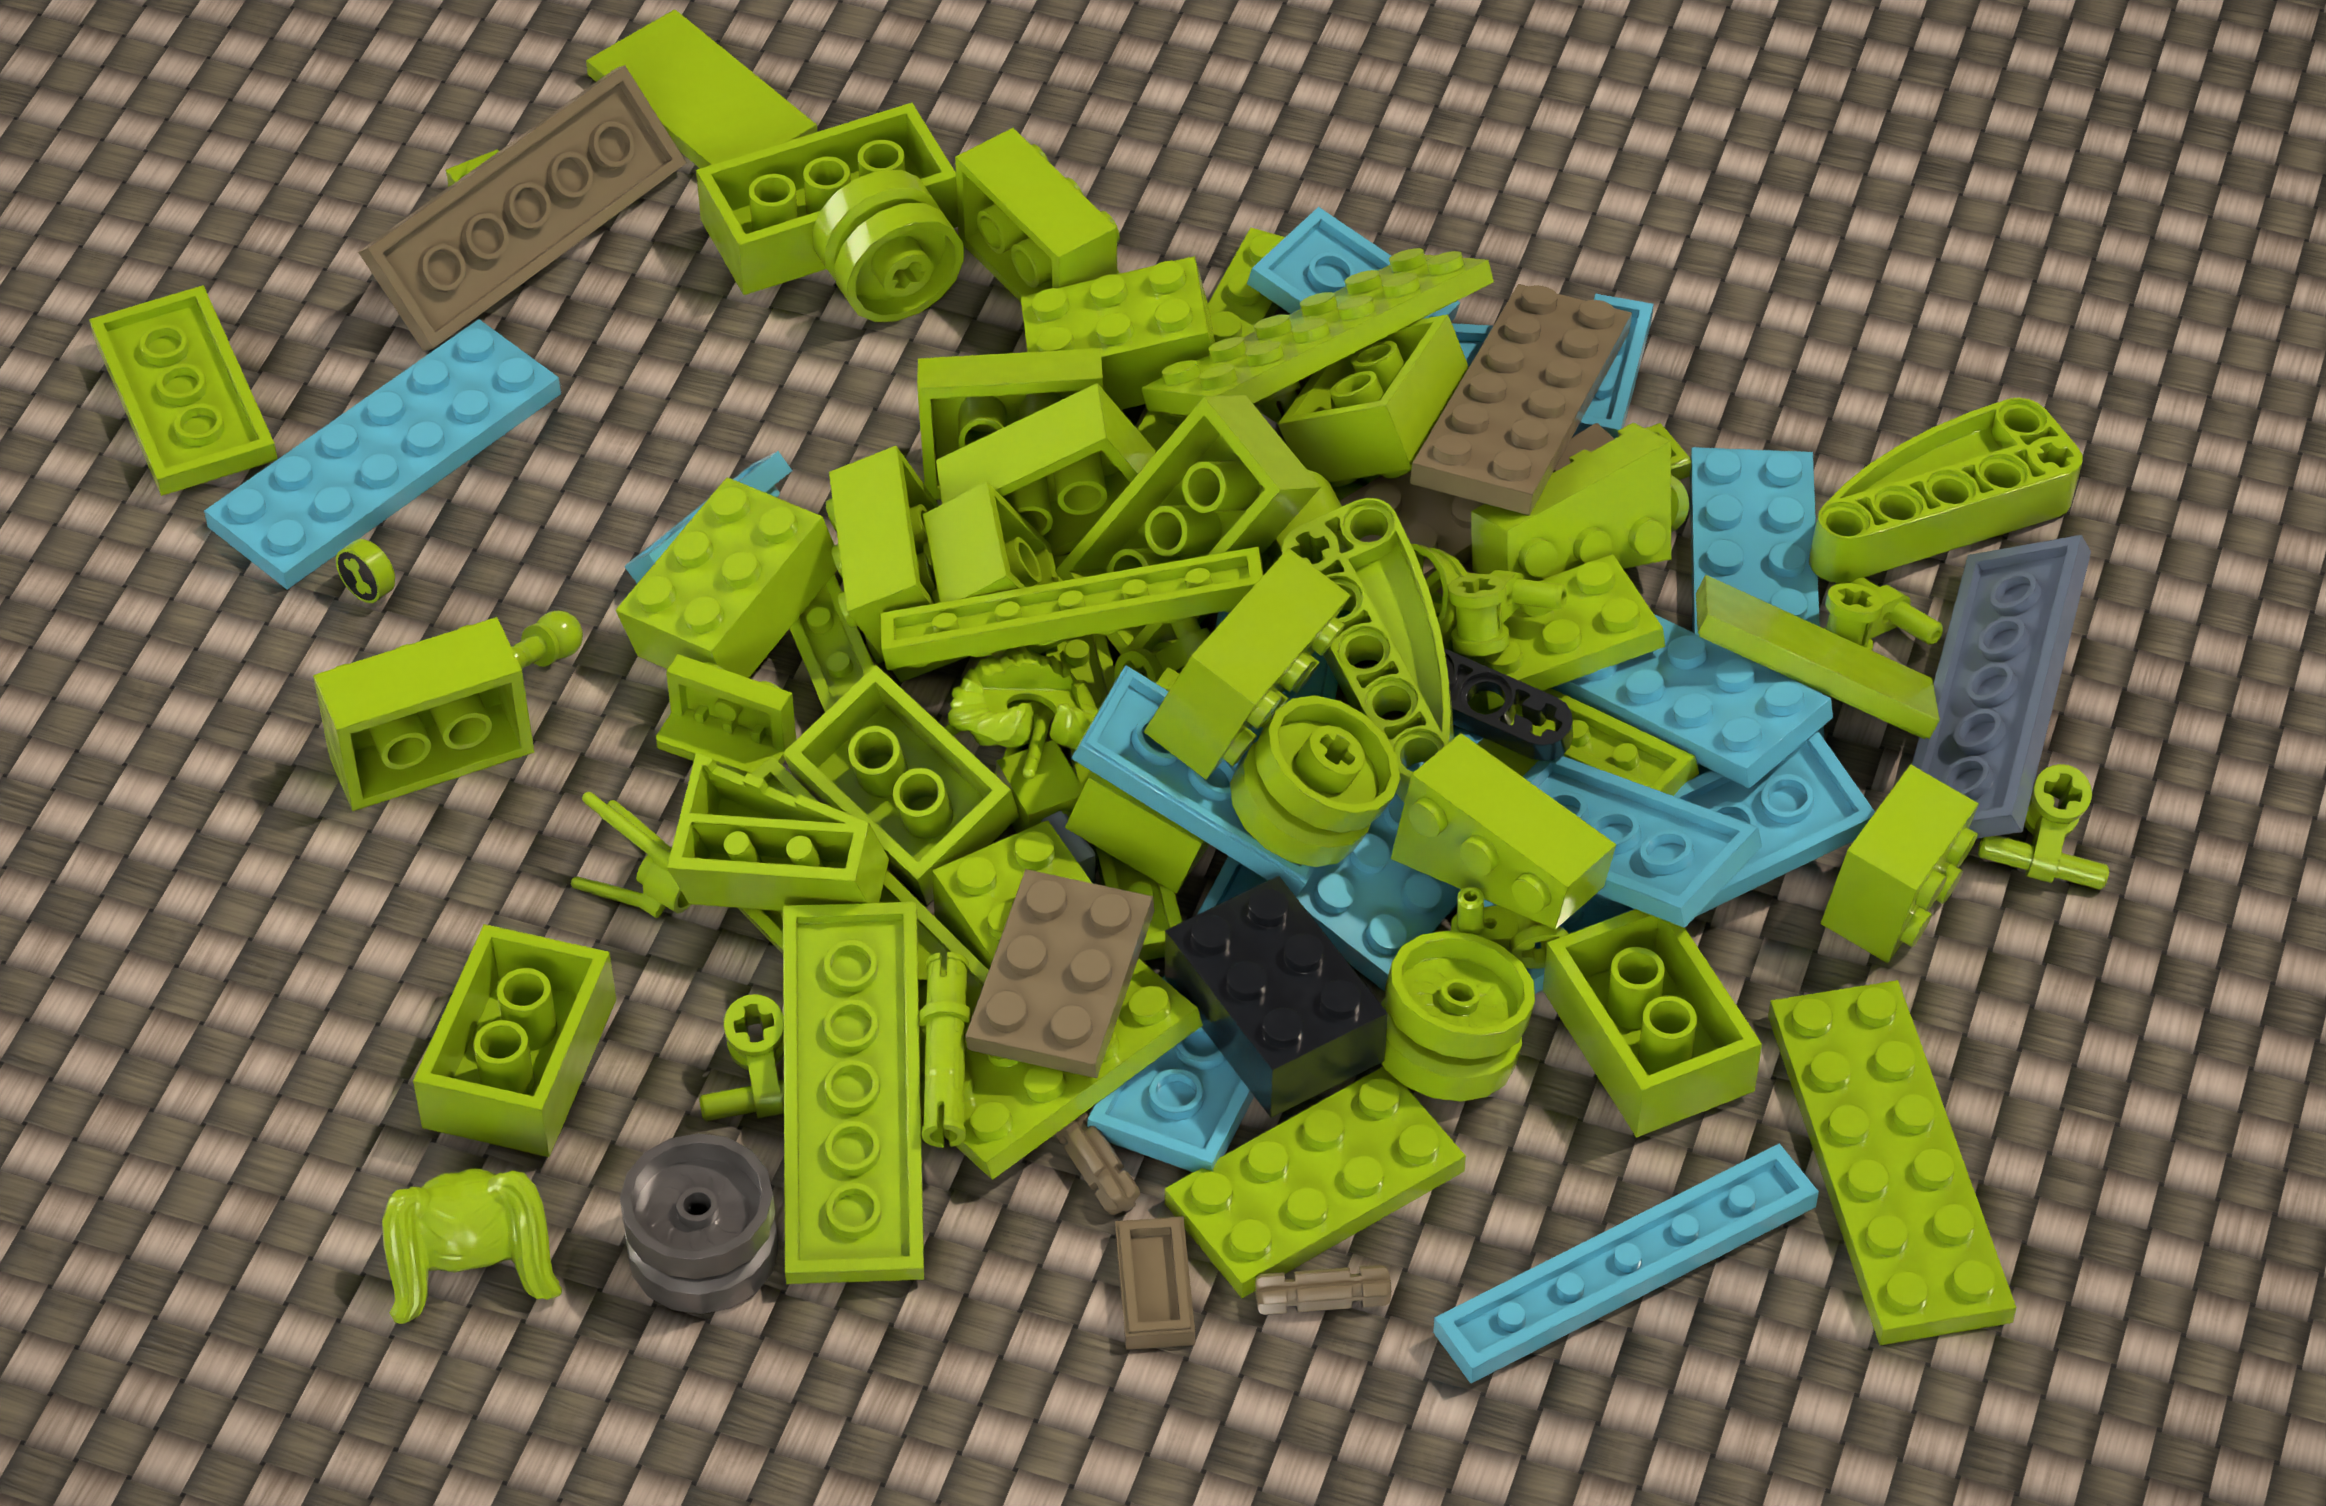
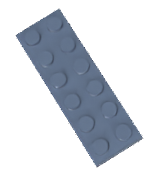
M2082 535L1967 556L1933 684L1940 721L1930 739L1919 737L1912 765L1979 803L1969 828L1978 833L1977 838L2023 831L2091 555V550Z

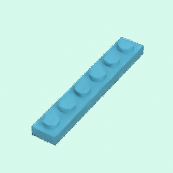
M1779 1143L1434 1317L1433 1333L1468 1381L1473 1383L1816 1208L1819 1191Z

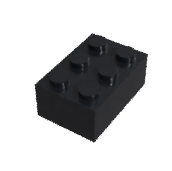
M1280 876L1270 879L1165 930V980L1198 1008L1203 1024L1201 1027L1270 1118L1385 1061L1388 1013Z

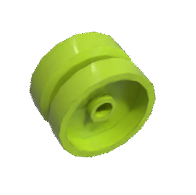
M878 170L858 177L838 190L821 209L812 231L814 251L836 281L837 286L858 316L874 322H894L921 313L941 299L953 285L964 262L963 241L919 177L903 170Z
M1313 695L1292 698L1274 712L1262 729L1258 741L1250 746L1238 763L1230 782L1232 806L1244 829L1265 849L1292 863L1320 867L1338 864L1356 849L1368 833L1371 823L1382 814L1394 798L1401 778L1398 757L1389 740L1365 714L1339 700Z
M1454 931L1422 934L1401 946L1391 963L1385 985V998L1381 1003L1388 1013L1385 1061L1382 1062L1384 1069L1405 1087L1428 1097L1462 1102L1484 1098L1505 1086L1516 1067L1522 1047V1035L1529 1024L1535 1004L1534 981L1522 961L1500 944L1476 934Z

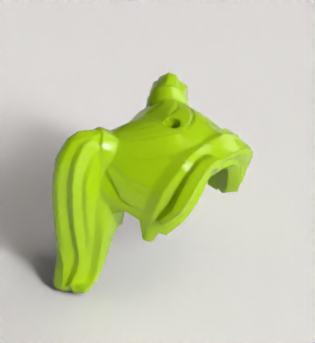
M467 1169L461 1172L443 1173L426 1182L421 1188L399 1189L394 1191L389 1197L382 1218V1232L387 1266L395 1292V1302L389 1314L395 1323L404 1324L421 1315L428 1297L429 1271L441 1270L456 1273L489 1267L505 1260H511L516 1267L524 1290L536 1299L546 1300L561 1295L562 1288L559 1280L553 1273L549 1236L543 1202L536 1185L525 1173L509 1171L506 1173L500 1172L496 1175L483 1169Z

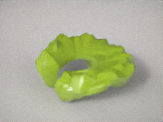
M1024 646L1019 650L1007 649L1001 658L998 659L990 655L987 659L980 660L976 668H971L966 673L961 685L953 688L951 695L954 699L950 703L951 710L948 713V723L957 730L969 731L981 746L1001 745L1004 747H1019L1029 739L1033 710L1031 703H1021L1009 709L1007 705L1016 700H1032L1046 705L1054 712L1055 717L1050 730L1052 740L1062 746L1077 749L1099 709L1096 708L1087 681L1077 680L1071 673L1069 666L1058 661L1054 655L1050 657L1044 656L1034 650L1029 651Z

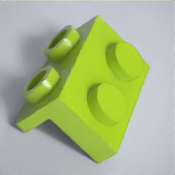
M677 654L666 671L671 713L656 735L657 748L694 761L696 752L713 758L718 766L746 776L747 773H753L771 756L782 765L785 761L783 752L796 741L792 692L783 690L771 682L756 681L724 670L719 665L711 662H700Z

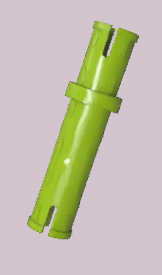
M947 952V972L946 970H941V953H935L926 960L927 1003L920 1010L919 1019L920 1030L926 1035L922 1139L931 1146L943 1148L944 1128L949 1130L950 1147L961 1144L966 1137V1128L964 1127L965 1035L973 1016L971 1009L966 1006L969 962L966 957L954 952Z

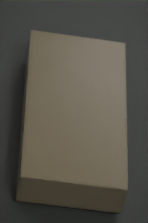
M1184 1217L1115 1221L1126 1350L1195 1345V1325Z

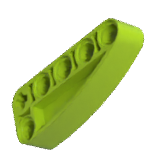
M2026 398L2006 399L1939 424L1905 441L1871 462L1847 481L1822 506L1818 512L1809 554L1811 570L1817 576L1829 582H1851L1858 578H1864L2060 517L2067 513L2071 507L2083 462V455L2050 413L2039 403Z
M1364 498L1295 527L1284 538L1281 551L1283 554L1290 548L1351 595L1341 609L1348 610L1351 613L1345 617L1337 618L1345 626L1323 656L1350 707L1365 714L1389 740L1398 757L1401 778L1396 794L1405 802L1410 777L1413 773L1408 768L1415 763L1428 761L1454 739L1449 676L1440 626L1431 594L1415 551L1394 509L1380 499ZM1369 535H1379L1382 537L1373 542L1360 541V539ZM1364 660L1379 662L1374 667L1367 669L1354 667L1355 664ZM1394 710L1406 713L1405 716L1397 720L1381 718L1385 713Z

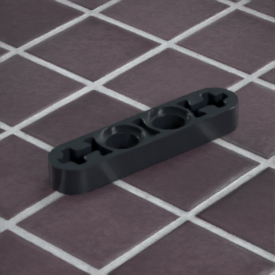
M1444 648L1454 725L1530 759L1539 761L1554 760L1564 755L1570 748L1573 740L1572 713L1565 702L1551 694ZM1364 660L1355 664L1354 667L1367 669L1374 667L1379 662ZM1483 691L1495 692L1505 701L1504 705L1492 714L1477 713L1470 708L1468 703L1475 694ZM1518 705L1522 706V717L1516 714V707ZM1546 720L1555 722V731L1547 729L1541 736L1533 734V725L1541 727Z

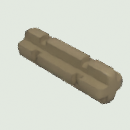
M1086 1111L1057 1132L1055 1136L1062 1144L1068 1142L1064 1149L1092 1190L1099 1188L1094 1194L1104 1210L1111 1215H1116L1122 1211L1128 1212L1136 1206L1135 1201L1140 1196V1189L1128 1171L1123 1170L1120 1173L1124 1165L1102 1132L1095 1126L1087 1127L1089 1113Z
M1384 1265L1360 1266L1358 1274H1350L1349 1267L1295 1271L1294 1279H1285L1284 1272L1260 1274L1256 1277L1255 1281L1256 1305L1259 1313L1263 1315L1287 1313V1306H1296L1297 1312L1352 1308V1301H1361L1362 1307L1385 1306L1390 1303L1392 1292L1388 1268Z

